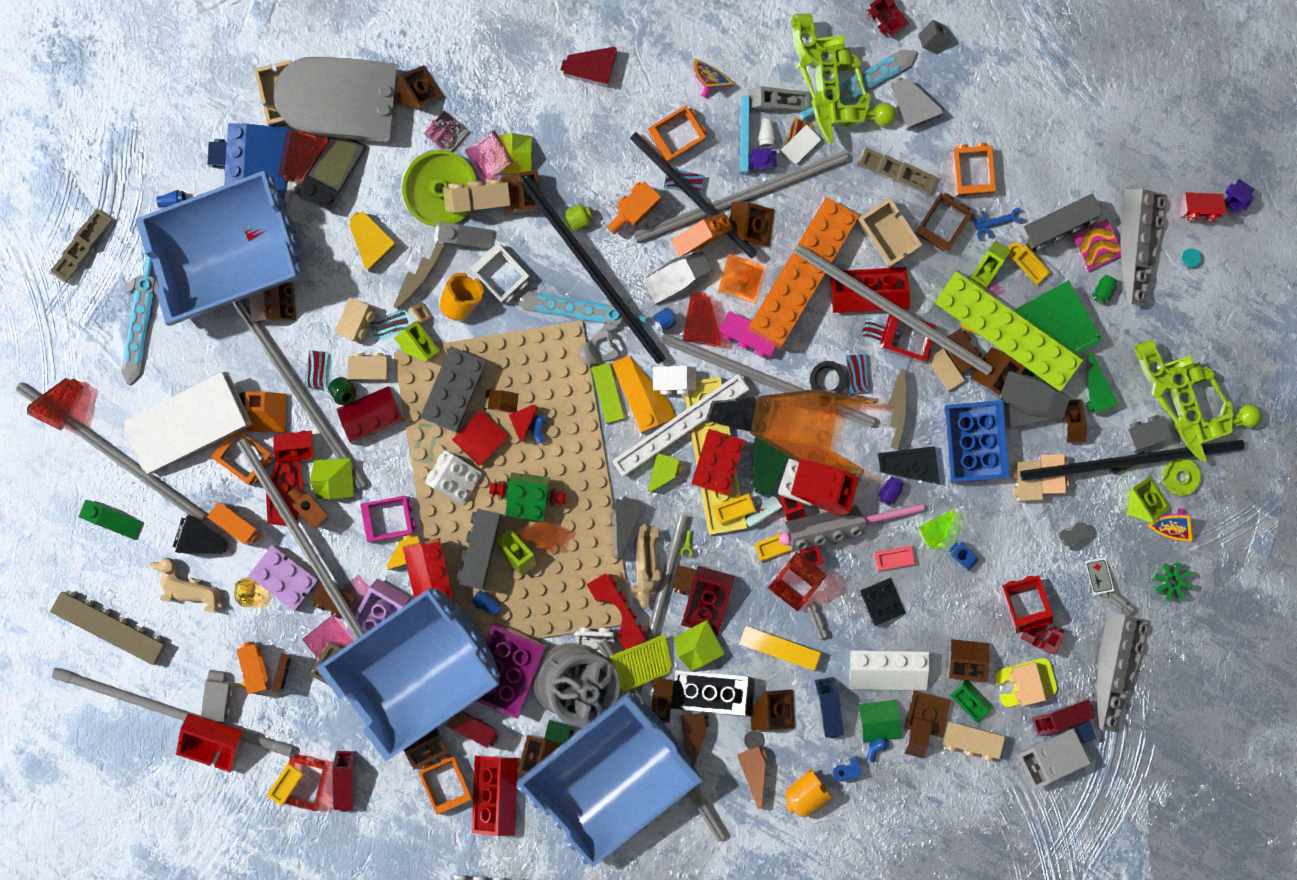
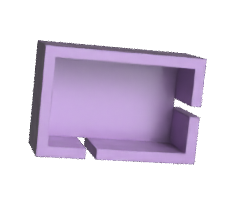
M271 545L248 576L293 611H297L307 598L302 594L304 592L310 594L320 580L291 558H288L286 561L285 559L288 556L274 545Z

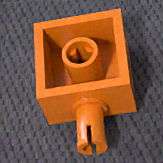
M646 181L642 184L638 182L631 189V194L628 197L625 195L617 203L618 215L606 226L614 235L626 223L634 229L661 203V197Z

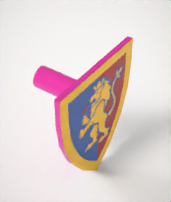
M698 59L694 60V74L704 86L700 94L702 97L707 98L712 88L734 86L733 82L715 67Z
M1179 508L1177 514L1160 516L1147 524L1149 528L1164 537L1193 542L1191 515L1185 514L1183 508Z

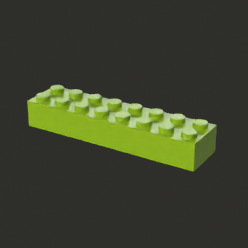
M959 270L954 273L934 302L1060 392L1084 360L1082 356Z

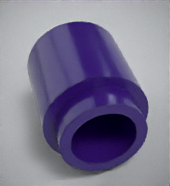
M891 476L889 480H886L878 493V496L881 497L879 501L887 506L890 503L894 505L903 491L904 483Z

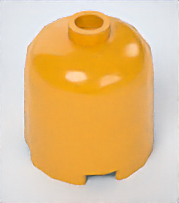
M467 273L453 274L447 281L440 296L439 307L444 316L454 321L468 319L478 306L484 293L483 286L479 280L468 277Z
M809 769L794 781L785 791V798L788 802L785 806L791 814L795 812L803 818L813 815L834 800L824 783L821 784L817 774L812 769Z

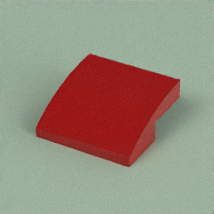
M480 410L456 434L452 441L480 467L508 436Z

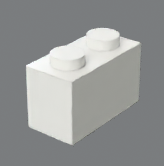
M653 367V390L660 391V395H672V391H677V394H689V391H696V367Z

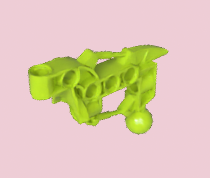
M793 14L791 26L793 29L794 46L800 57L797 68L801 70L805 82L808 84L813 97L811 104L813 105L814 114L827 141L830 144L834 141L832 127L859 126L864 120H874L877 125L883 127L891 125L896 118V110L891 104L886 102L879 103L874 109H868L871 95L865 91L864 80L860 70L861 61L856 55H851L850 48L845 47L844 35L816 38L812 14ZM802 38H805L808 44L804 43ZM822 56L827 58L828 63L822 59ZM808 65L814 68L817 96L806 69ZM855 70L863 94L856 105H843V103H840L838 71ZM824 75L829 77V81L824 78ZM826 93L831 96V100L826 97Z
M1153 339L1134 346L1143 373L1148 381L1153 384L1152 397L1156 398L1165 411L1169 413L1175 421V428L1178 430L1183 442L1203 463L1207 462L1202 445H1200L1201 443L1232 433V428L1243 425L1247 428H1254L1261 422L1262 411L1254 404H1245L1240 408L1238 414L1233 416L1232 402L1227 401L1219 384L1214 378V372L1208 367L1202 368L1200 362L1194 364L1191 355L1163 364ZM1151 363L1156 365V373L1150 370ZM1176 375L1181 378L1180 385H1177L1174 381ZM1209 379L1215 391L1221 397L1223 405L1219 417L1204 422L1191 385ZM1165 390L1170 391L1179 416L1178 419L1161 396ZM1182 393L1187 396L1186 403L1181 401ZM1188 412H1192V413H1193V415H1194V420H1193V421L1188 420V418H1187Z

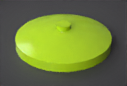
M446 150L424 152L414 158L404 171L401 180L403 203L415 219L426 225L436 227V222L455 224L462 220L470 211L455 213L446 211L443 188H447L450 183H464V185H467V181H475L476 176L469 163L454 152Z

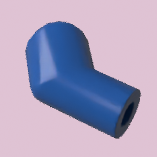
M544 415L535 416L530 428L537 444L546 440L541 431L543 425L547 423V418Z
M878 738L868 745L865 761L875 763L877 752L882 749H888L889 741L884 738Z

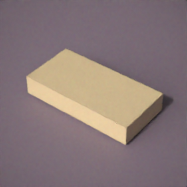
M944 349L927 359L947 391L965 381Z

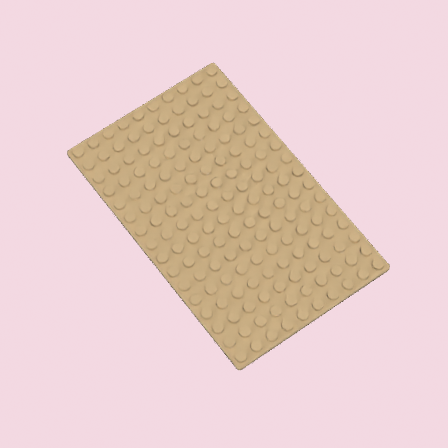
M582 321L435 344L440 352L427 361L405 354L403 350L394 352L424 541L441 539L454 601L463 611L466 610L470 614L472 623L475 627L478 626L482 630V637L485 642L492 624L500 623L514 629L533 640L575 633V631H579V627L594 630L621 625L622 617L619 609L611 602L596 601L586 585L605 573L608 576L612 574L617 582V585L614 587L618 593L622 591L627 600L624 604L627 609H630L622 556L615 559L612 555L611 514L613 509L611 507L613 501L590 365L584 363L579 355L580 347L586 343ZM450 346L487 362L458 432L481 410L508 436L480 467L452 441L457 433L420 418ZM486 390H503L518 393L517 411L533 404L537 405L538 408L535 416L544 415L547 418V423L543 425L541 430L546 440L537 444L530 430V425L524 442H520L509 417V414L514 412L484 409V407L488 408L489 397L485 398ZM444 450L482 473L481 478L463 505L458 504L425 484L428 473L433 470L438 457L443 454ZM511 472L550 477L548 492L551 493L554 487L558 492H561L564 488V492L567 493L566 504H562V507H560L559 503L551 506L549 498L546 504L544 521L505 516L507 492L502 500L500 495L492 498L493 494H489L490 483H494L496 479L498 484H502L505 480L508 487ZM477 508L500 513L502 516L496 539L511 529L534 554L536 566L523 576H520L510 565L495 542L484 590L460 585L457 575L459 568L463 569L464 561H461L463 551L467 550L469 545L466 542L468 530L472 531L473 524L470 523L472 513L476 512ZM479 590L486 591L501 605L496 615L476 608L471 603Z

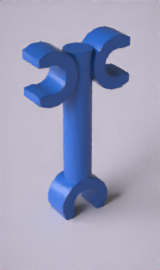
M1015 208L1011 214L986 221L984 211L981 212V220H977L975 215L972 214L971 220L976 225L978 241L981 240V232H985L988 238L991 237V231L988 229L990 227L1011 221L1021 223L1024 219H1017L1014 215L1016 212H1020L1021 209Z

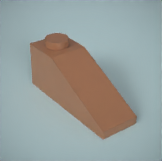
M759 746L738 753L737 757L756 806L760 809L762 808L766 765L764 760L768 758L764 748L760 749Z

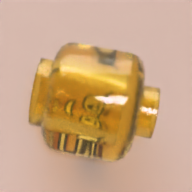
M244 577L237 581L234 585V600L242 607L253 606L259 600V584L249 577Z

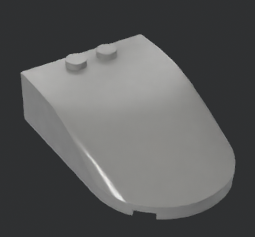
M303 57L287 65L276 80L274 86L276 109L286 121V124L302 133L383 144L390 140L397 64L337 57Z

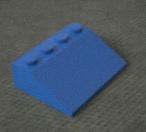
M228 123L224 185L265 171L268 176L271 175L273 177L275 188L280 198L285 202L290 128Z
M1003 400L945 405L950 483L1009 478Z

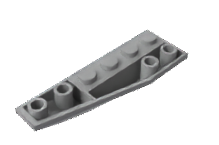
M1124 189L1120 248L1124 286L1128 304L1144 306L1163 234L1166 206L1165 194L1145 189Z
M1107 612L1097 670V709L1099 728L1101 730L1112 732L1116 730L1142 659L1149 620Z

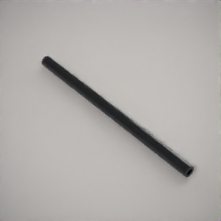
M637 132L630 137V140L708 217L719 214ZM731 226L733 230L726 233V235L751 259L754 258L758 252L748 242L740 240L736 231Z

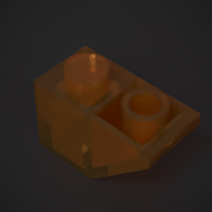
M541 521L517 530L516 534L519 535L521 541L527 544L532 541L537 544L536 548L546 552L547 549L552 550L561 529Z

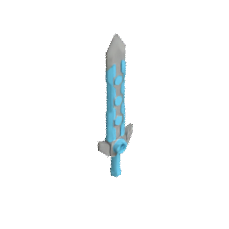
M899 50L862 72L865 91L910 67L917 52L913 50ZM856 76L839 84L840 103L845 104L862 94ZM826 93V97L831 100V96ZM813 106L799 113L803 121L814 115Z
M145 255L143 275H139L137 278L134 277L125 287V293L135 290L121 368L127 385H130L140 375L153 292L157 295L155 289L159 288L158 281L151 277L153 263L152 259Z
M526 291L514 297V300L524 310L575 317L601 323L606 322L607 324L601 330L607 329L610 332L618 328L617 325H620L623 320L609 300L610 305ZM633 314L640 324L645 325L647 315Z

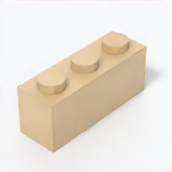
M947 721L941 744L946 745L945 749L955 752L957 748L963 749L964 754L974 757L976 753L982 754V759L994 762V758L1000 759L1005 736Z

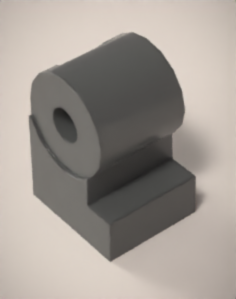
M1075 523L1071 526L1069 532L1063 529L1057 533V536L1069 550L1086 538L1089 528L1085 523Z

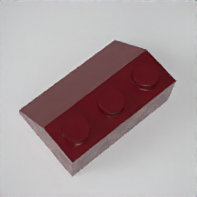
M389 386L336 409L342 427L351 444L404 421Z

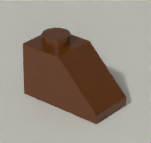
M1081 399L1069 400L1063 418L1067 443L1086 442L1087 422Z
M654 678L651 709L663 723H670L673 680Z

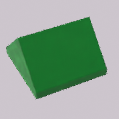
M897 700L858 704L863 743L873 742L878 738L886 740L902 738L901 718Z

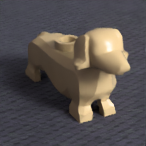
M646 524L640 526V531L635 540L638 585L633 586L631 590L642 609L648 607L650 596L656 594V589L653 587L660 580V571L657 570L658 562L655 551L658 527H652L649 530Z
M165 557L160 562H150L152 569L162 572L160 586L164 594L161 595L160 600L170 602L175 598L180 601H202V603L208 604L204 607V611L212 613L217 612L218 607H223L220 602L221 593L218 589L200 584L201 580L189 578V581L179 578L176 573V562L172 558Z

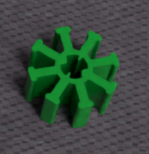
M1167 563L1161 564L1158 568H1161L1165 576H1160L1158 573L1152 574L1151 580L1162 581L1160 586L1152 588L1154 593H1160L1161 590L1166 588L1163 600L1171 601L1173 591L1177 600L1185 598L1179 587L1186 588V590L1192 589V583H1184L1181 580L1186 576H1191L1190 570H1184L1183 573L1178 575L1181 563H1172L1171 572L1167 567ZM1173 577V580L1176 581V584L1172 585L1171 587V583L1168 582V579H1171Z

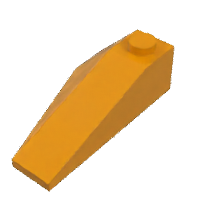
M630 356L612 362L640 433L661 426L675 418L669 400L664 395H660V391L653 390V382Z

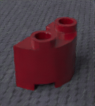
M875 0L866 11L868 16L872 20L875 19L879 24L877 28L883 36L887 34L891 37L909 24L905 16L895 5L894 0Z
M1043 626L1023 632L1020 639L1055 656L1065 636L1063 634L1065 630L1054 626L1053 629Z

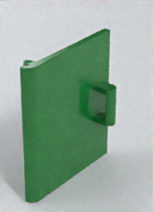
M1069 280L1015 309L1077 354L1102 341L1100 334ZM1025 367L1026 373L1029 376L1037 377L1035 373Z

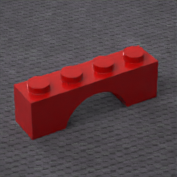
M785 496L778 497L787 521L806 517L802 502ZM818 546L798 550L804 570L824 563Z
M605 573L586 584L596 601L611 602L619 609L622 623L616 636L624 650L636 646L645 640L644 636L647 634L642 625L637 626L634 619L637 617L632 608L627 609L624 604L627 600L622 591L618 593L614 587L617 585V582L612 574L608 576Z

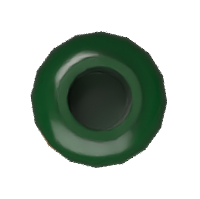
M338 377L329 384L328 394L338 405H347L355 398L356 389L347 378Z

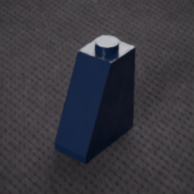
M834 677L814 680L825 738H837L840 735H844L839 695Z

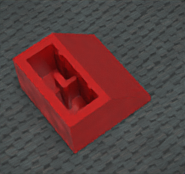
M1184 192L1182 194L1181 218H1186V221H1198L1201 218L1205 219V222H1217V220L1226 215L1223 194Z

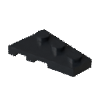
M763 396L762 398L749 397L740 400L712 401L706 420L761 434L772 397Z
M935 446L877 453L880 473L940 484Z

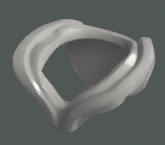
M607 329L596 333L590 341L580 347L579 351L581 360L588 365L614 359L620 354L618 346L612 342V335ZM607 337L608 344L613 350L606 355H601L597 351L596 343L599 339Z

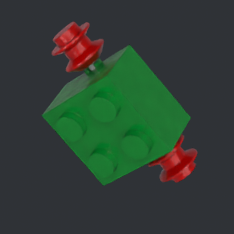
M511 472L508 487L505 480L502 484H498L496 479L494 483H490L489 494H493L492 498L500 495L502 500L507 492L505 512L507 517L544 521L546 504L549 498L551 506L559 503L560 507H562V504H566L567 493L564 492V488L561 492H558L554 487L551 493L548 492L550 477Z

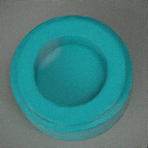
M1194 248L1185 250L1181 255V262L1187 268L1196 267L1201 261L1199 251Z

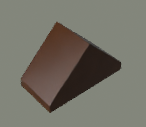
M486 390L485 398L489 397L488 408L484 407V409L516 412L519 394L503 390Z
M913 717L904 754L919 758L924 757L929 744L932 721Z

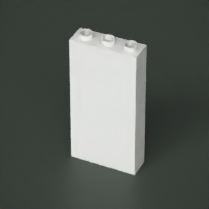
M221 372L123 421L125 425L124 431L131 438L132 448L138 454L140 466L146 474L155 473L252 425L229 372Z

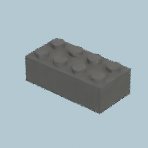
M1092 193L1023 226L1019 233L1025 245L1036 253L1046 248L1048 242L1055 244L1061 241L1067 233L1071 236L1083 229L1082 226L1084 225L1088 228L1096 224L1103 213Z
M450 346L420 418L458 433L487 362Z
M478 508L476 512L472 513L470 523L473 524L472 531L468 530L466 542L469 545L468 549L463 551L461 561H464L463 569L459 568L457 575L460 585L484 590L502 516L500 513Z

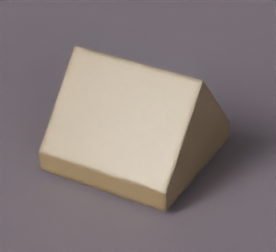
M419 303L408 310L414 322L418 321L421 326L432 319L423 303Z

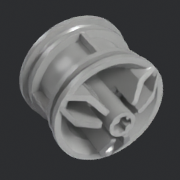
M564 643L553 647L542 656L533 679V689L537 700L545 709L556 714L569 725L585 727L618 700L620 682L615 668L606 659L595 655L590 649L581 644ZM583 664L581 671H579V665ZM574 698L573 705L569 706L571 699Z

